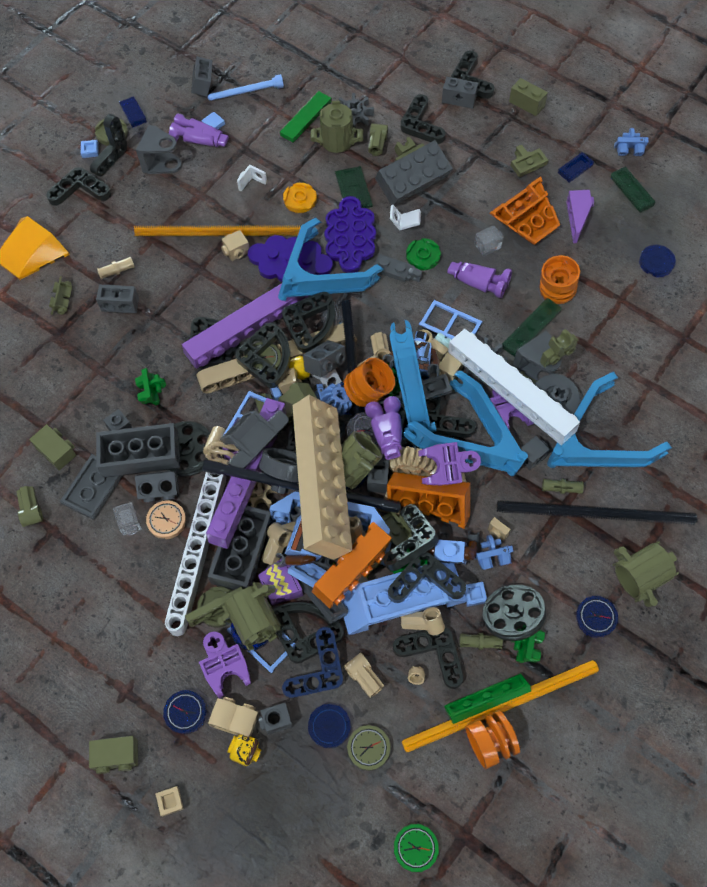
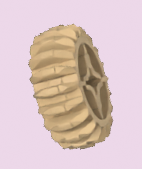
M406 446V448L402 447L399 457L389 460V469L392 473L398 472L426 477L436 472L437 465L433 459L426 456L419 457L418 451L422 450V448H411L409 446Z

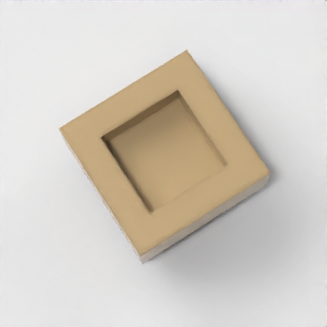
M495 517L488 526V531L495 539L500 538L503 542L511 530Z
M178 786L155 793L162 817L184 809Z

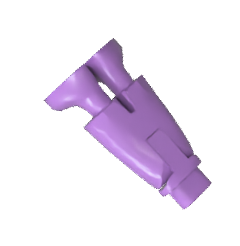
M182 114L175 115L174 123H171L169 135L173 136L176 141L179 136H183L184 142L207 146L225 147L229 138L228 135L222 134V131L193 118L188 120Z
M461 261L459 264L452 262L447 273L454 275V278L485 293L490 291L498 298L503 297L512 276L511 269H505L501 275H495L496 269L471 263L463 264Z
M394 396L384 400L383 405L386 414H384L383 408L378 402H370L365 406L366 415L372 419L371 426L377 443L387 460L399 457L401 455L400 450L402 449L401 416L398 413L401 403L399 398Z

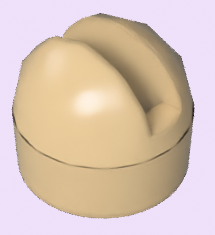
M413 666L408 672V681L415 685L422 684L425 680V671L420 666Z

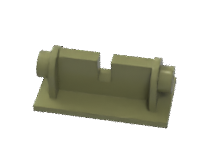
M60 276L59 282L54 283L52 292L56 293V295L51 297L50 300L51 315H53V311H57L61 315L67 312L69 299L63 297L70 298L73 286L69 281L62 282V276Z

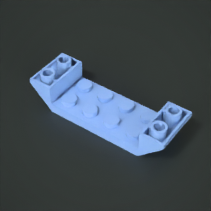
M295 491L270 506L269 510L273 523L279 522L283 525L293 522L290 514H296L294 507L301 509L299 492ZM347 502L348 515L350 517L357 516L361 520L363 529H367L372 522H375L390 536V529L374 507Z
M442 563L458 576L454 563ZM439 570L434 574L437 580H444L446 578V574L443 571ZM399 572L360 583L352 592L348 590L344 594L346 596L345 599L342 601L343 605L348 609V613L343 618L348 635H353L369 630V625L419 612L429 607L446 604L448 608L465 603L467 599L465 594L460 599L451 598L428 578L424 577L403 602L394 603L388 597V588L401 574ZM409 572L405 575V579L408 582H414L417 576ZM449 578V581L445 584L446 587L448 583L451 584L452 578ZM402 583V586L399 588V590L393 589V591H394L393 596H396V595L402 596V595H401V590H402L403 587H404V584H403V583ZM452 585V586H453V590H452V591H453L454 593H455L456 591L461 592V591H460V587H461L460 585H457L456 587H455L454 585Z

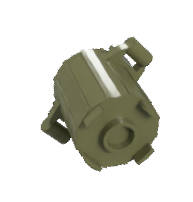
M336 100L321 109L320 128L311 129L310 140L320 143V146L323 145L329 152H345L351 145L354 146V143L363 141V129L353 127L351 109Z
M353 431L341 445L345 486L351 490L359 485L383 456L377 445L370 440L371 436L364 431H361V433Z
M660 541L646 546L631 556L625 547H619L614 550V555L617 556L618 561L612 565L615 566L616 576L620 584L632 598H635V602L643 600L646 607L656 606L658 603L652 591L679 574V572H676V566L674 565V562L677 560L676 556L672 551L667 553L659 545Z
M254 582L253 586L232 595L222 606L225 614L218 618V623L220 625H230L233 623L243 645L248 650H254L253 645L266 640L272 642L278 637L276 632L281 630V625L267 600V597L276 591V587L274 585H262L261 583Z

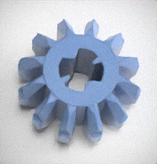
M332 383L322 391L320 400L337 408L338 415L342 416L350 410L352 401L347 396L344 387H341L339 383L337 385Z

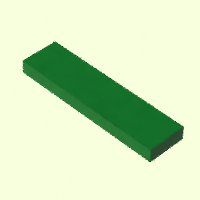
M318 91L280 131V136L294 143L320 115L321 109L332 102V98Z
M518 674L449 703L444 708L452 723L455 724L531 692V687L523 675Z

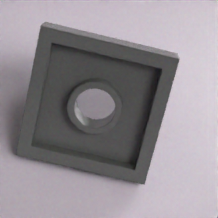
M148 125L136 148L142 172L147 174L176 173L182 167L181 160L170 153L177 146L176 140L173 136L156 126ZM164 140L173 142L169 148H162L160 146V143ZM172 160L178 163L172 169L165 166L168 161Z
M544 331L517 349L513 367L517 368L519 372H525V375L537 381V375L540 372L555 374L554 371L561 365V359L555 366L550 364L545 368L540 363L543 352L551 348L549 346L551 335Z

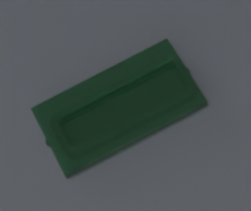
M361 166L335 171L342 199L353 196L359 199L361 208L373 207Z

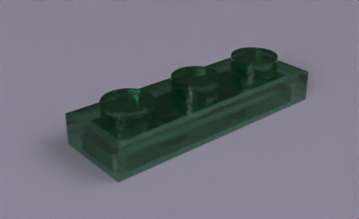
M626 166L611 174L610 178L640 213L655 205L656 201Z

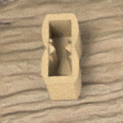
M229 697L217 698L208 722L209 726L236 736L239 734L247 737L251 736L259 716L258 712L255 711L256 707L245 703L243 706L236 705V701Z

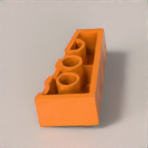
M398 472L392 474L387 483V499L399 501L403 507L415 504L422 511V514L438 516L441 518V521L447 523L451 521L457 523L458 527L465 529L470 517L471 483L462 482L442 486L422 484V478H427L426 476Z
M372 522L368 526L365 537L360 535L355 540V543L352 545V551L341 556L337 561L338 565L335 566L333 564L314 584L312 593L329 609L334 604L338 606L345 599L346 596L344 594L348 590L352 592L357 587L361 576H368L373 570L371 566L375 562L379 564L383 560L384 552L392 538L375 522Z

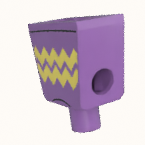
M273 564L258 575L262 585H274L276 587V591L268 596L271 605L303 596L298 580L288 574L290 565L280 568Z

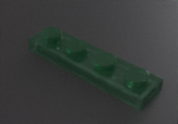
M546 298L502 343V348L515 357L517 349L534 339L560 313L561 307L549 298Z

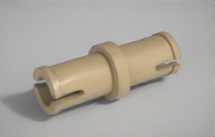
M128 257L118 262L113 261L111 262L112 264L98 268L97 271L102 280L103 278L114 274L119 275L122 271L134 268V263L131 257Z

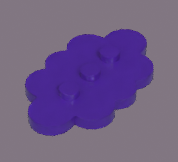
M353 196L343 198L339 203V209L328 212L326 215L327 228L324 232L325 240L327 241L325 248L327 256L333 261H339L340 268L345 273L359 271L362 266V260H368L375 254V244L373 242L376 239V229L373 226L375 222L374 213L367 208H361L359 199Z
M274 235L269 237L265 244H254L248 250L249 261L259 266V272L262 277L266 279L277 277L282 282L297 237L285 239L283 236ZM307 241L303 244L298 264L310 274L325 275L331 273L333 261L329 256L321 254V247L317 242Z

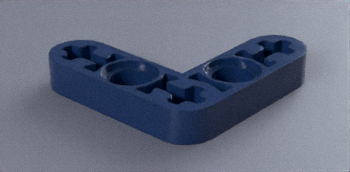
M322 627L316 632V643L322 671L286 679L283 683L282 691L287 697L294 698L338 688L342 684L343 675L335 635L330 628ZM323 630L331 634V637L328 638V644L333 643L334 648H325L321 651L320 646H325L323 639L319 640V635H322ZM327 651L335 654V660L331 664L325 663L323 660V655ZM332 672L339 676L335 685L328 681L325 682L326 687L322 688V680L319 675L324 674V679L329 678ZM308 678H317L319 681L318 687L315 689L308 688L306 684ZM299 679H304L303 686L306 691L301 692V688H296L293 694H291L290 690L286 691L289 682L293 681V684L297 685L300 684Z

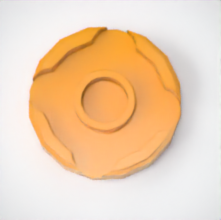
M294 183L293 186L287 187L284 191L283 201L286 208L290 211L304 213L310 211L315 206L317 193L309 184Z

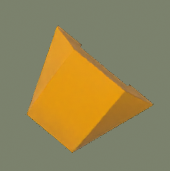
M26 216L20 219L11 235L1 247L0 265L21 280L39 271L40 267L45 264H52L55 262V259L63 255L66 257L70 254L52 233Z

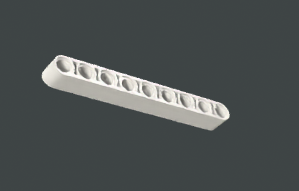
M206 472L165 619V626L173 636H181L187 630L188 622L185 615L192 611L209 547L206 532L221 501L226 483V475L212 477L213 473ZM212 490L216 491L215 494L208 495V492ZM206 508H211L210 512L202 513ZM206 526V529L204 531H198L200 527ZM195 545H202L199 550H192ZM196 563L194 569H187L190 564ZM191 582V586L189 588H182L184 583ZM185 601L186 605L183 608L178 609V603ZM175 621H180L181 624L178 628H171Z

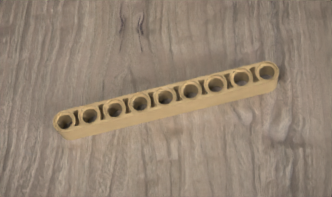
M344 324L335 325L326 341L330 340L346 346ZM320 331L311 333L310 335H311L312 338H313V337H314L315 335H317ZM302 337V344L307 346L308 343H306L304 337ZM294 340L288 341L291 359L305 354L298 350ZM278 344L276 345V347L280 350L282 358V348L281 345ZM237 359L203 369L197 373V379L203 393H212L255 378L238 364Z

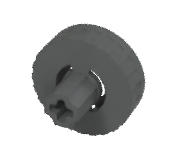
M549 374L543 376L534 384L540 390H544L555 402H559L567 412L574 415L579 407L580 394L574 382L569 378L559 374Z
M273 447L263 450L259 468L264 473L281 480L299 482L296 452ZM271 485V490L277 493L285 494L289 491L287 488Z

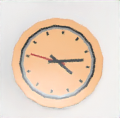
M170 500L154 504L146 516L148 529L157 538H174L185 527L186 515L183 508L178 503Z

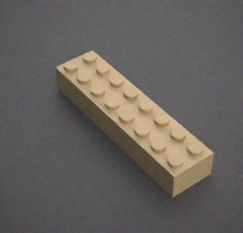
M308 395L293 405L303 545L305 550L335 560L352 551L337 408Z

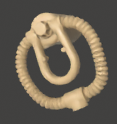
M214 426L205 444L203 453L208 460L228 465L226 463L229 460L218 458L219 454L221 456L227 455L231 458L234 454L227 450H221V447L239 451V449L234 444L225 445L220 438L226 430L223 427Z

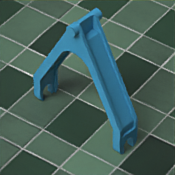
M314 218L303 224L300 228L283 276L278 298L285 301L287 297L309 296L320 292L334 294L365 291L379 281L381 277L377 274L383 271V268L376 264L365 272L314 275L303 270L298 264L303 244L318 235V229L314 226L322 223L317 218Z
M405 320L406 332L399 334L396 332L395 323L393 322L390 327V341L408 424L411 421H417L429 431L435 432V422L430 423L411 324ZM409 427L404 428V430L408 429L414 435H417L416 432L410 429Z
M457 371L454 375L460 378L463 384L454 379L450 381V386L469 400L493 440L494 446L486 447L436 435L417 421H411L408 424V427L414 430L417 435L406 429L404 436L420 449L437 444L457 442L458 452H477L481 458V466L506 471L510 476H515L528 458V454L520 449L481 384L466 373ZM466 459V460H465V462L473 463L472 460H469V459Z
M611 372L592 383L574 413L579 421L582 419L594 396L615 385L613 380L618 378L615 372ZM573 434L562 446L559 443L556 444L547 465L550 468H555L556 466L646 467L668 454L667 451L672 449L668 442H664L649 451L590 450L578 442L576 435Z

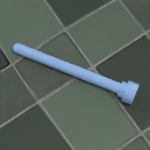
M280 74L269 81L208 95V99L216 100L273 86L274 88L277 87V89L284 88L282 76Z

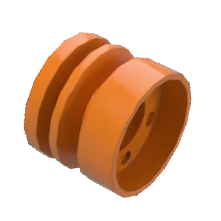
M563 255L547 259L541 270L539 286L540 293L545 300L550 303L562 304L573 299L576 295L580 276V268L577 262Z
M368 358L346 375L344 380V389L347 396L353 403L361 407H365L370 402H377L390 393L395 386V377L392 369L387 363L378 358Z
M500 710L495 711L493 717L491 715L485 717L487 727L480 720L465 726L471 747L485 770L499 764L498 752L506 760L510 758V753L514 756L520 753L516 733Z

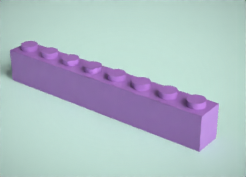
M281 283L182 344L183 352L196 369L200 366H205L213 358L221 356L229 348L235 347L242 340L253 336L266 323L281 319L283 317L282 311L285 307L313 295L287 297L285 301H282L278 298Z
M266 398L260 415L267 421L278 410H281L286 415L285 403ZM276 437L265 448H272ZM263 450L245 469L257 472L262 471L259 468ZM231 476L207 529L208 543L228 549L257 482Z

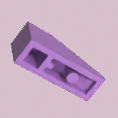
M574 190L568 193L566 204L573 243H577L590 209L594 206V198L591 197L590 190Z

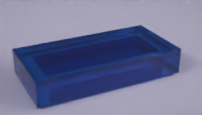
M134 96L119 102L132 128L147 122Z
M581 152L560 167L558 174L570 183L591 168L594 161Z

